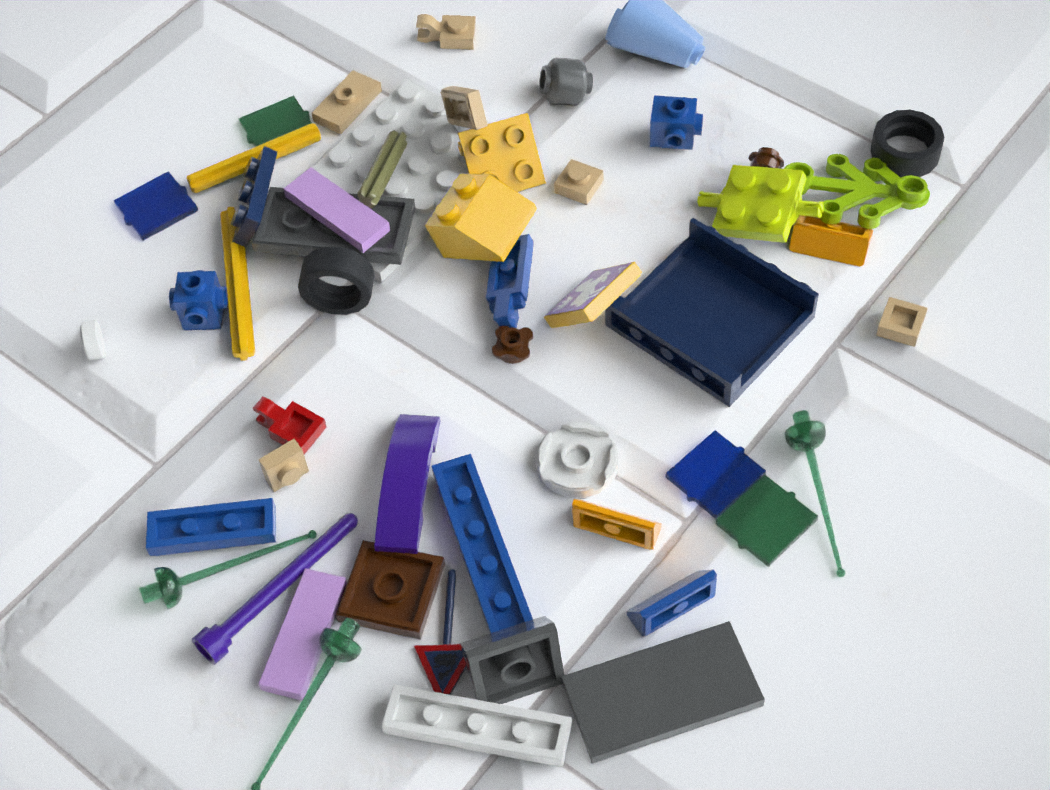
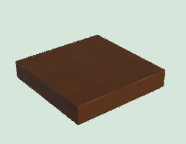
M363 540L336 613L338 622L421 640L445 567L444 557L423 552L412 554L375 551V542Z

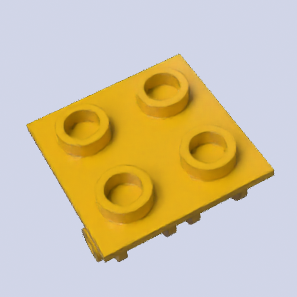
M528 113L489 123L487 127L478 130L469 129L458 132L460 142H457L460 155L465 158L469 174H490L516 192L546 184Z

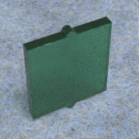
M294 95L238 118L240 125L247 134V142L253 144L254 147L312 123L309 111L303 110Z
M764 475L719 516L715 524L738 542L737 546L739 549H747L766 566L770 567L818 520V515L795 498L796 494L793 491L787 492L768 476Z

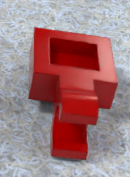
M262 396L253 407V411L259 413L256 422L268 428L269 436L272 440L284 445L295 439L302 448L304 455L327 428L323 417L294 401L284 409L272 400Z

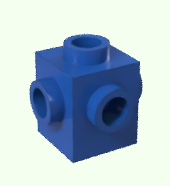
M654 95L650 119V147L693 150L695 135H702L703 114L697 113V98Z
M196 270L192 272H177L175 288H170L169 305L172 311H176L183 331L221 329L223 311L228 305V294L226 287L220 285L216 271Z

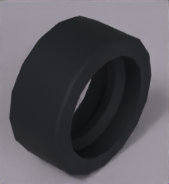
M911 109L893 111L884 115L876 123L870 149L872 158H879L882 162L886 163V167L899 177L909 175L922 177L929 174L938 165L945 138L943 129L933 117L924 112ZM895 136H910L924 142L928 149L908 153L895 149L886 140Z
M323 247L313 250L305 256L301 267L298 283L300 296L308 305L325 313L348 315L359 312L368 305L372 296L375 277L373 266L364 256L350 249ZM324 276L339 277L353 284L337 286L327 283L320 278Z

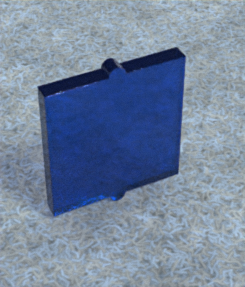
M169 171L113 200L115 206L124 216L125 224L127 226L131 225L143 241L199 211L197 205L189 197L186 186H180Z
M714 430L666 472L665 478L686 494L687 501L696 502L712 517L717 519L765 476L766 470L744 453L745 449L742 446L736 447Z

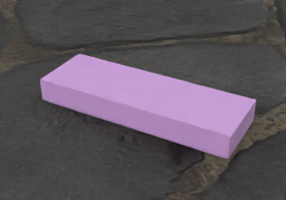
M311 167L284 188L286 198L363 253L390 231V225L386 219Z
M305 568L259 681L262 691L303 701L346 588L347 581L345 577Z

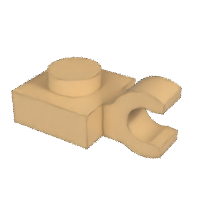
M428 14L417 15V41L423 43L439 41L440 48L474 50L476 16L442 15V21L439 22Z

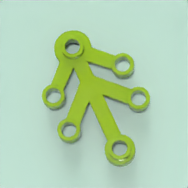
M843 154L828 156L826 173L832 177L844 176L847 180L813 176L814 170L812 167L802 162H793L784 168L804 171L807 180L802 195L806 194L809 189L845 194L834 200L823 201L824 209L820 220L826 224L839 223L842 220L844 211L874 197L885 198L874 205L865 204L859 208L857 223L863 228L874 229L880 225L882 216L901 207L908 210L921 208L928 203L930 191L924 179L912 175L899 177L886 167V163L882 162L879 158L867 159L864 162L863 172H861ZM882 181L885 184H877L875 182Z

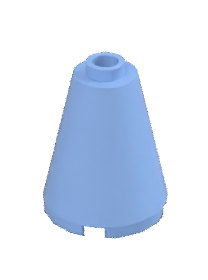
M629 0L622 10L617 8L609 24L605 39L608 41L607 44L614 48L687 68L691 63L697 65L706 49L702 45L703 37L663 0Z

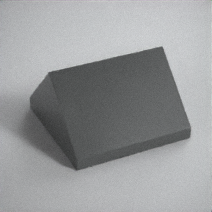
M546 616L459 643L477 700L504 704L562 684L561 676H564L558 632L555 623Z

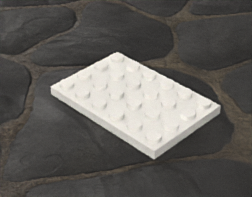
M406 79L312 168L347 193L357 194L389 132L395 130L400 133L403 131L407 135L405 140L408 144L382 196L415 200L416 208L403 262L430 235L425 224L452 186L454 180L460 173L469 174L465 158L460 155L457 142H460L458 132L469 130L470 128L448 123L442 97ZM370 262L374 270V279L381 283L399 266L396 264Z

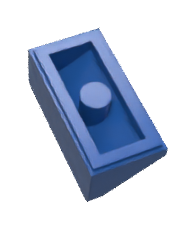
M714 569L696 571L626 611L627 616L642 637L647 636L715 597L717 573Z

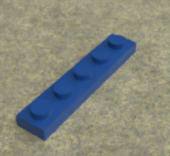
M471 453L432 465L435 482L489 633L533 620Z

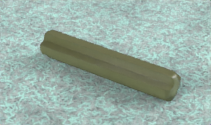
M395 130L389 132L357 193L358 201L369 208H373L378 204L408 144L405 140L407 135L403 131L400 133Z

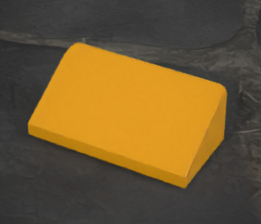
M799 216L793 226L789 249L792 252L861 267L865 263L874 230L844 222L826 224L817 217Z
M574 499L572 503L574 527L649 550L654 549L662 523L585 500Z

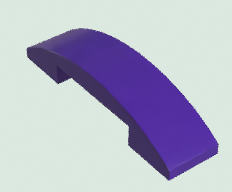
M400 414L390 440L383 473L375 532V551L418 554L424 520L422 508L432 453L436 451L441 422L440 416Z

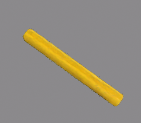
M230 206L227 207V210L220 213L228 294L231 348L234 357L240 358L241 361H246L248 357L254 356L256 352L246 248L232 242L236 229L235 226L231 225L235 208Z

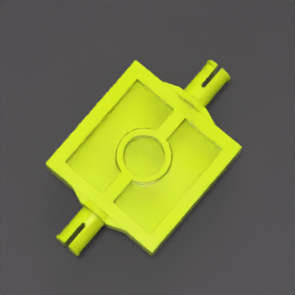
M732 165L726 186L722 192L700 191V196L697 199L699 207L717 208L712 227L721 235L782 243L787 242L791 227L799 216L821 218V213H823L824 209L823 202L802 201V192L807 178L803 170Z

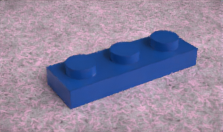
M273 498L147 512L146 550L150 557L276 542V506Z

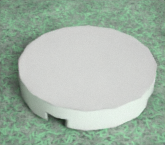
M569 422L561 425V429L553 433L551 430L544 436L537 449V470L542 482L554 493L567 498L585 499L600 494L612 484L618 472V448L615 442L613 443L609 438V434L601 427L587 422Z

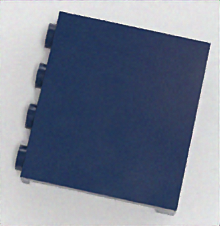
M692 218L689 223V237L625 298L619 296L605 309V326L730 407L815 318L819 293L814 291L808 284L799 282L782 272L775 264L768 263L754 255L745 246L736 244L721 235L712 226L705 225Z

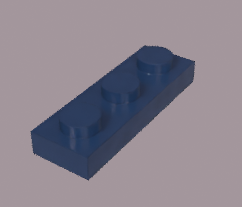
M266 146L263 147L257 159L254 157L250 158L245 168L243 177L248 178V181H244L237 198L238 201L242 202V205H238L231 221V225L236 227L232 242L247 247L261 223L276 161L277 151Z

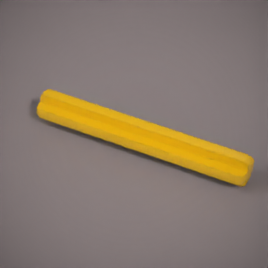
M315 123L308 124L186 177L188 185L193 193L201 192L243 174L250 158L254 157L257 159L264 146L277 151L276 159L320 141V131Z

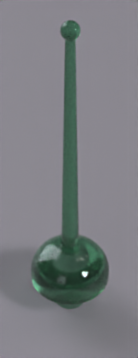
M798 411L792 415L794 425L785 431L784 437L786 443L792 449L806 453L838 569L836 574L838 577H844L846 571L842 568L815 455V449L821 446L826 438V427L820 421H811L808 411Z
M310 530L308 534L179 577L175 571L168 567H157L153 569L157 582L139 588L144 604L163 598L167 610L171 609L180 602L183 586L308 538L314 539L317 533L314 530Z
M345 618L338 631L326 627L322 630L319 642L327 658L260 776L251 785V790L261 789L260 784L336 661L342 663L351 662L362 652V648L353 641L361 627L354 620Z

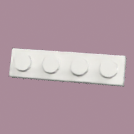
M393 684L382 729L384 734L563 767L572 727V717Z

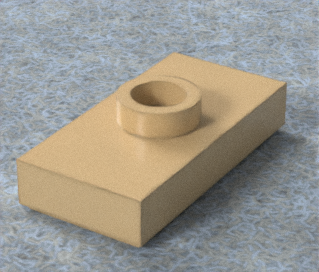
M352 70L311 113L313 122L342 134L382 92L381 82Z
M449 86L441 89L440 93L448 123L474 130L488 126L479 90L458 86Z

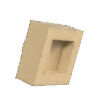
M571 159L554 183L555 193L587 205L604 181L603 170Z
M889 297L878 325L876 336L915 347L928 308Z
M295 439L258 459L265 480L273 492L284 486L296 483L304 474L309 472L303 450Z

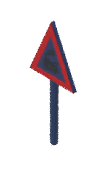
M454 569L448 571L443 645H414L433 691L449 695L452 694L466 669L460 644H451L456 571Z

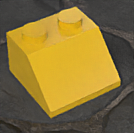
M460 173L435 208L425 227L443 258L504 262L537 208L532 201L490 174Z

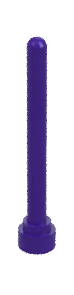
M353 513L345 514L220 626L214 624L211 628L204 627L191 640L202 656L213 665H216L229 653L228 647L232 644L231 638L303 575L305 568L310 569L358 525L357 516Z

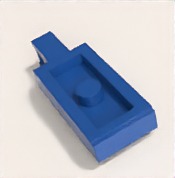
M530 234L520 235L504 262L491 261L486 299L489 303V310L494 314L493 320L499 326L517 328L519 321L518 309L525 308L534 241Z

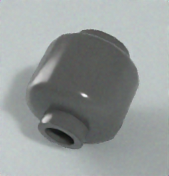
M555 57L549 61L547 66H542L539 89L540 93L545 94L546 99L550 103L578 105L583 101L585 94L591 93L593 75L587 72L583 61Z

